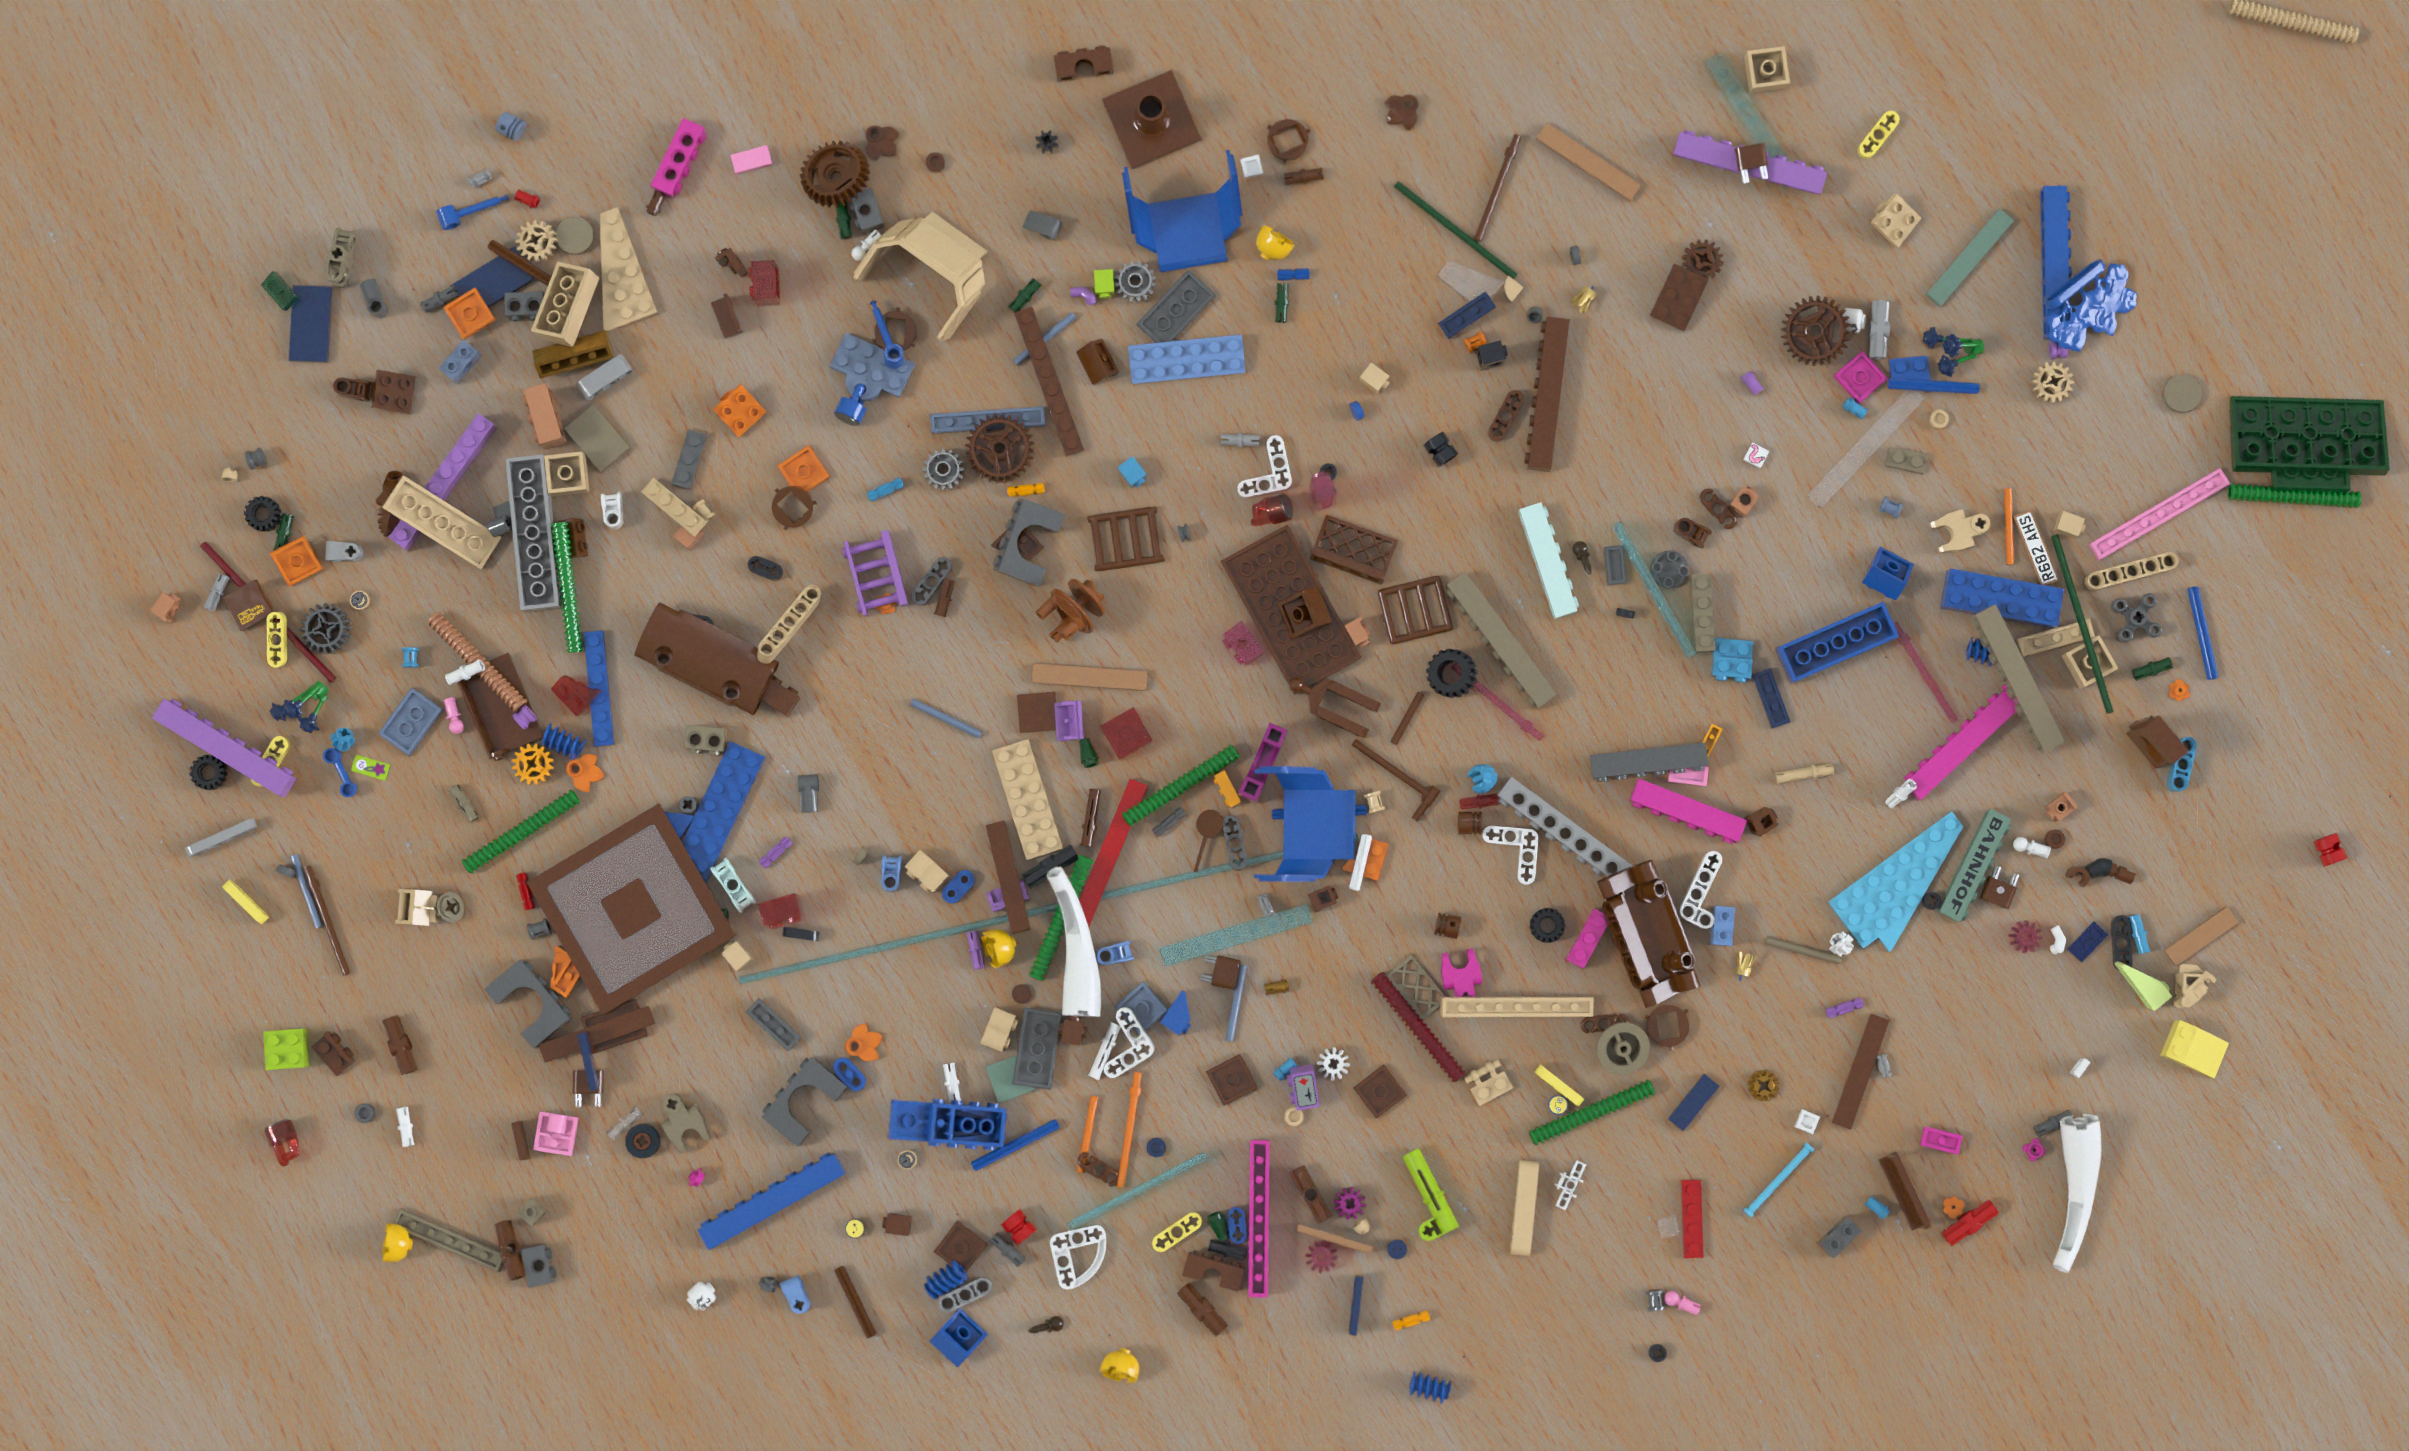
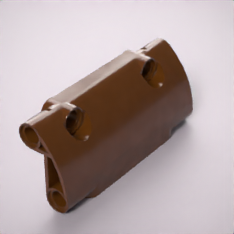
M661 602L657 604L649 618L634 656L656 666L660 672L728 706L738 707L751 715H755L761 704V696L779 665V662L776 660L768 664L761 663L757 658V647L686 611H677ZM663 658H666V659L669 660V661H668L667 663H665V664H662V663L659 662V661H660L661 659H663ZM730 692L737 694L733 698L727 697V694Z
M1653 860L1633 865L1597 881L1604 900L1602 908L1630 982L1639 990L1645 1008L1657 1005L1679 992L1690 991L1701 986L1696 971L1693 969L1695 957L1689 946L1667 885L1660 878L1658 879L1659 875Z

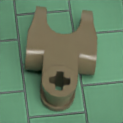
M338 227L335 229L333 245L329 249L325 268V277L327 281L332 282L333 286L345 288L349 283L354 264L353 252L357 242V231H346ZM343 275H345V280L339 283L343 279Z
M671 1094L664 1098L662 1106L669 1119L661 1122V1125L669 1140L674 1143L681 1154L687 1151V1146L683 1140V1135L687 1129L697 1130L704 1141L711 1138L705 1118L696 1104L687 1108L683 1098L678 1094ZM670 1099H672V1101H677V1104L675 1105L676 1109L674 1107H669V1104L671 1103Z

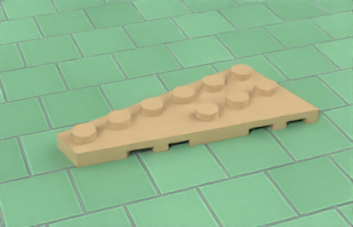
M618 207L600 213L603 330H606L607 333L658 314Z

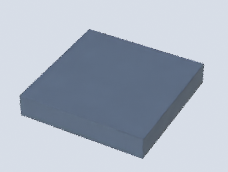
M1144 982L1139 984L1115 1006L1117 1011L1123 1007L1131 1008L1145 1031L1168 1011L1165 1005ZM1122 1011V1016L1124 1017V1019H1126L1130 1025L1134 1024V1020L1130 1022L1128 1019V1016L1130 1015L1129 1012L1125 1013L1124 1011ZM1132 1027L1140 1036V1029L1137 1027Z

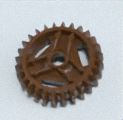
M833 140L832 145H828L825 142V147L822 148L819 145L818 151L812 150L813 155H807L809 160L803 161L805 167H801L802 173L800 178L802 180L800 182L805 193L816 204L820 203L822 207L826 204L828 208H831L832 204L838 208L839 203L845 206L846 201L852 203L851 198L855 197L858 199L857 193H863L862 187H867L865 181H869V164L865 155L854 144L850 145L848 141L844 144L841 140L836 144ZM843 156V157H848V158H851V159H850V161H847V160H844V159H841V158H837V157ZM818 170L819 184L814 185V176ZM835 173H841L839 179L832 180V176Z
M1809 296V302L1802 298V305L1795 302L1797 308L1790 307L1789 309L1792 314H1785L1789 319L1788 321H1782L1786 328H1781V331L1786 332V334L1782 335L1781 338L1787 339L1783 345L1790 346L1787 352L1794 351L1792 358L1799 356L1798 362H1802L1805 359V365L1812 361V366H1816L1817 361H1819V364L1823 366L1824 360L1830 364L1831 357L1835 360L1838 359L1836 353L1843 355L1841 348H1848L1844 342L1851 341V339L1846 337L1847 334H1852V331L1847 330V327L1852 326V324L1846 323L1850 317H1843L1846 310L1839 311L1841 304L1833 306L1835 300L1832 299L1827 303L1828 297H1824L1823 301H1821V297L1817 296L1816 301H1814L1813 297ZM1817 306L1819 312L1801 319L1799 315L1801 312ZM1834 324H1840L1839 340L1837 343H1832ZM1814 325H1818L1821 328L1820 335L1816 337L1810 332ZM1798 339L1813 349L1810 355L1796 345Z
M994 413L993 419L986 415L987 421L984 422L980 418L981 425L979 426L974 423L973 425L976 430H969L973 435L972 437H966L970 444H965V446L970 448V450L966 451L965 454L971 455L967 462L973 461L970 468L977 467L978 469L975 473L982 472V479L988 475L989 482L992 481L993 477L996 483H999L1000 478L1006 483V477L1014 481L1013 475L1015 474L1017 477H1020L1019 471L1021 470L1025 473L1024 466H1031L1027 460L1034 459L1029 455L1030 452H1035L1034 449H1030V446L1034 445L1035 442H1029L1033 435L1026 434L1029 428H1022L1024 422L1017 424V417L1012 421L1011 414L1008 415L1007 419L1004 418V413H1001L1000 418ZM1004 423L1006 430L987 434L986 427ZM998 442L1005 445V451L1001 454L996 453L994 450V446ZM1021 444L1025 448L1020 464H1017L1013 461L1018 445ZM980 453L994 466L990 471L977 458Z

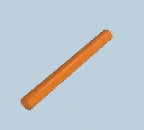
M2006 488L2004 489L2006 565H2014L2012 489Z
M1097 1096L1090 1097L1080 1154L1089 1151L1098 1102ZM1084 1157L1082 1162L1086 1165L1087 1157ZM1078 1164L1077 1172L1084 1173L1085 1170L1081 1169Z

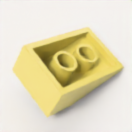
M2174 1020L2160 1056L2215 1079L2229 1043L2184 1021Z

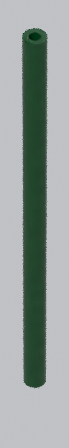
M1398 181L1395 184L1394 188L1507 276L1514 279L1518 275Z

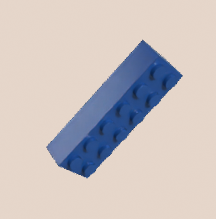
M1950 568L1946 571L1940 609L1974 614L1990 605L1996 604L2003 620L2054 629L2058 627L2064 589Z
M1883 601L1779 646L1775 651L1790 684L1894 640L1899 635Z

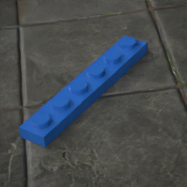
M604 631L583 632L594 746L614 745Z

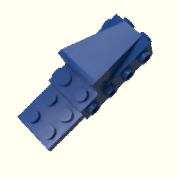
M933 1099L932 1102L891 1100L888 1139L929 1142L928 1146L940 1147V1143H947V1147L958 1148L959 1144H962L968 1149H977V1146H983V1150H995V1147H1003L1005 1140L1006 1108H999V1104L987 1103L986 1107L980 1106L981 1102L970 1101L969 1105H962V1101L951 1100V1104L944 1103L943 1099Z

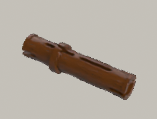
M1089 789L1080 844L1084 847H1093L1094 831H1097V826L1095 825L1101 790Z

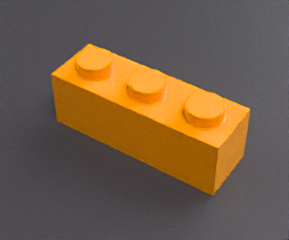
M1711 724L1702 742L1706 743L1707 758L1723 730L1714 724Z
M1225 770L1214 775L1215 778L1213 780L1216 785H1219V792L1221 796L1224 795L1226 806L1232 808L1240 804L1241 801Z

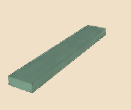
M1999 209L1927 292L1926 296L1941 307L2014 220Z

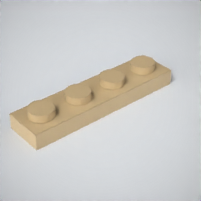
M655 478L641 491L694 537L706 525L707 522Z

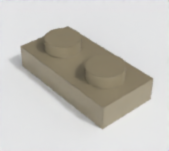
M1889 447L1885 466L1923 474L1928 455Z

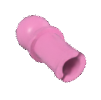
M455 697L445 699L443 702L448 715L446 719H451L449 729L454 734H460L464 730V723L458 718L462 715L458 711Z
M1669 1291L1664 1296V1301L1667 1305H1678V1310L1682 1309L1695 1316L1698 1315L1701 1304L1690 1301L1684 1295L1682 1298H1679L1678 1293L1675 1291Z

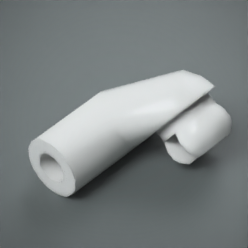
M2057 925L2050 929L2055 938V943L2050 946V951L2054 955L2062 953L2066 944V937L2060 926Z

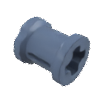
M1885 496L1880 505L1879 512L1888 513L1897 519L1903 503H1896Z

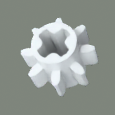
M1844 931L1836 933L1829 941L1832 945L1830 950L1839 957L1847 955L1854 947L1851 943L1854 939Z

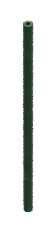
M2056 534L2051 536L2106 714H2110L2114 710L2059 535Z

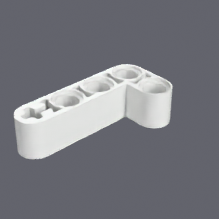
M1710 851L1703 856L1678 908V916L1682 920L1700 929H1708L1714 924L1713 914L1700 907L1722 863V856L1717 851ZM1714 855V859L1717 862L1711 864L1709 869L1703 868V866H1709L1710 860L1708 859V857H1712ZM1701 872H1706L1709 876L1706 883L1702 882L1699 878ZM1693 889H1697L1700 892L1698 900L1691 897ZM1686 906L1692 909L1690 917H1686L1683 914V908ZM1702 915L1709 917V924L1707 926L1702 925L1700 922Z

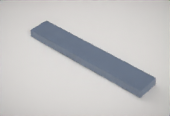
M1044 406L930 414L931 434L975 431L974 423L980 426V418L985 422L987 421L986 415L993 419L994 413H996L998 418H1000L1001 413H1004L1005 419L1011 414L1012 421L1017 417V424L1024 422L1022 428L1046 426ZM1004 423L986 427V430L1005 429Z

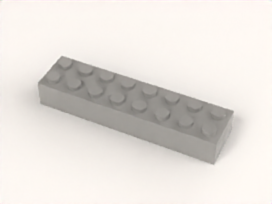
M543 454L505 459L520 610L524 613L562 608L560 604L562 602V599H560L561 593H559L561 589L558 587L560 581L557 580L559 578V575H557L558 569H556L558 564L555 563L557 557L554 556L556 554V551H554L555 545H553L555 540L552 539V536H554V533H552L553 527H551V524L554 522L552 500L547 489L545 455Z

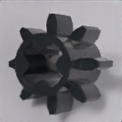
M1051 130L1048 133L1041 131V136L1035 137L1036 141L1040 142L1036 145V148H1042V154L1045 151H1049L1052 154L1053 147L1058 148V144L1054 142L1058 139V136H1052ZM1047 139H1050V143H1047V145H1044V142H1043V141H1046Z

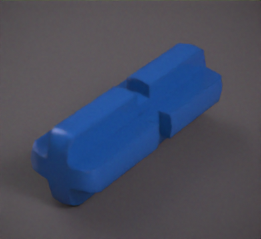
M1308 268L1295 270L1280 269L1277 271L1279 281L1292 280V278H1295V280L1309 279L1310 277Z

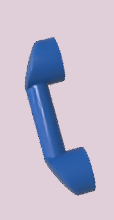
M335 748L326 749L323 753V759L327 763L334 764L343 782L340 787L341 794L344 797H353L357 793L358 787L356 783L351 782L341 763L342 755L340 751Z

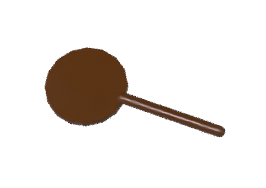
M1215 810L1203 811L1197 819V830L1204 837L1194 872L1198 871L1207 838L1217 836L1223 828V818Z

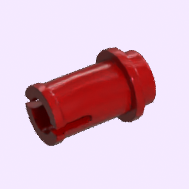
M518 189L514 201L528 205L530 209H536L540 203V198L536 194L531 195Z

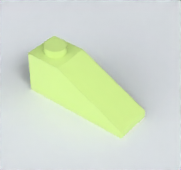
M2118 961L2114 963L2147 1008L2155 1011L2172 997L2169 993L2170 988L2164 981L2154 979Z

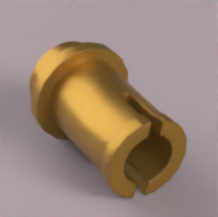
M1281 979V981L1264 983L1266 996L1280 992L1285 994L1286 991H1289L1287 980Z

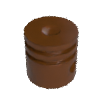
M1458 812V834H1482V812H1479V814L1477 812H1474V814L1472 812Z
M1438 912L1434 935L1438 933L1439 936L1443 934V937L1457 939L1461 917L1450 914L1446 916L1445 913L1441 915Z

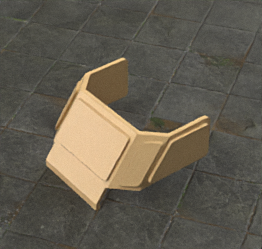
M931 212L925 219L899 221L873 243L854 271L853 279L864 281L887 246L899 244L955 286L958 306L936 337L938 340L946 341L952 337L982 293L981 289L985 285L981 258L988 251L934 212Z

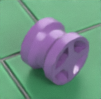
M2049 341L2048 351L2050 359H2055L2056 357L2067 358L2068 349L2060 348L2057 342Z
M526 705L521 707L520 712L513 714V718L523 729H526L530 722L537 720L533 711Z

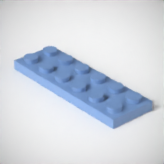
M1242 334L1128 345L1132 384L1245 373Z

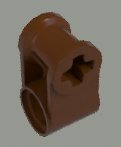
M338 378L334 381L333 389L341 397L369 402L368 394L372 382L349 378ZM342 383H347V390L340 392L339 386Z
M1681 518L1673 527L1676 535L1701 549L1704 548V542L1708 535L1712 534L1710 529L1697 524L1689 518ZM1681 522L1687 524V532L1680 530L1679 524Z

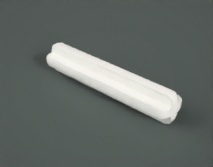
M1362 834L1349 886L1351 890L1355 891L1360 890L1372 837L1367 834Z

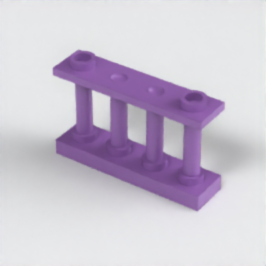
M889 530L881 531L882 537H879V540L850 547L848 541H844L845 547H842L844 558L849 560L859 602H856L858 612L863 613L864 617H868L867 609L893 602H896V604L900 603L901 607L909 605ZM878 547L885 548L887 555L884 558L859 565L854 564L852 554ZM884 565L886 567L890 566L891 574H888L889 576L859 583L858 572ZM887 584H895L897 592H893V595L867 602L864 601L862 591Z

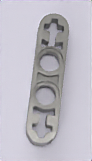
M254 818L196 842L185 848L188 858L202 854L258 828Z

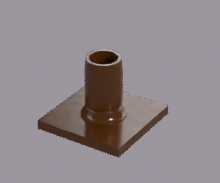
M1172 70L1102 99L1131 169L1201 140Z

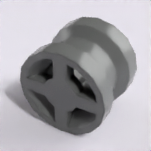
M257 448L253 452H245L250 470L255 469L257 466L264 467L267 465L262 448Z

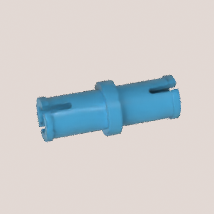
M2140 914L2128 917L2133 932L2131 936L2135 939L2138 955L2150 952L2146 938L2147 931H2144Z

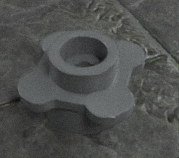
M765 1276L761 1278L758 1284L762 1291L775 1292L779 1281L774 1277Z

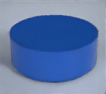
M1354 401L1350 403L1349 407L1355 420L1363 419L1364 412L1359 402Z

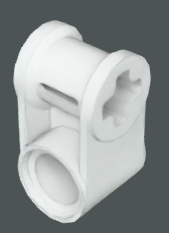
M621 492L613 495L601 494L605 524L612 530L620 529L624 522ZM612 516H618V521L615 524L609 523V519Z

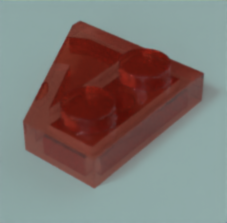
M567 675L562 676L551 688L576 717L581 715L601 692L599 689H591L585 686V683L575 681Z

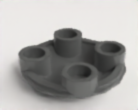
M1674 550L1658 554L1651 564V575L1654 581L1664 588L1680 586L1689 574L1685 558Z

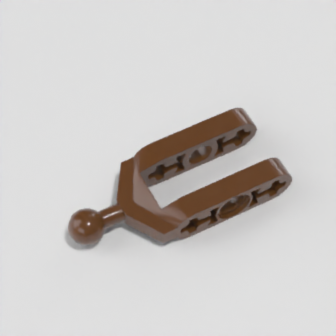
M1297 677L1289 682L1291 691L1295 693L1301 691L1308 694L1311 714L1356 736L1366 738L1369 729L1319 705L1326 690L1376 713L1381 703L1328 678L1312 688L1304 685L1302 679Z

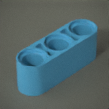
M2192 737L2180 739L2182 743L2187 741L2190 745L2189 752L2180 758L2185 762V768L2183 770L2180 769L2178 761L2170 765L2167 787L2172 792L2183 791L2189 784L2197 749L2196 740ZM2175 778L2181 781L2180 788L2175 787Z

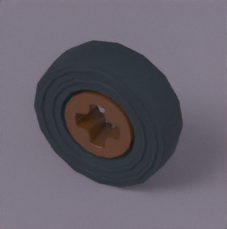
M638 1124L628 1131L625 1145L632 1156L639 1159L648 1158L658 1151L660 1136L653 1126ZM642 1136H645V1140H648V1143L641 1147V1144L637 1141Z

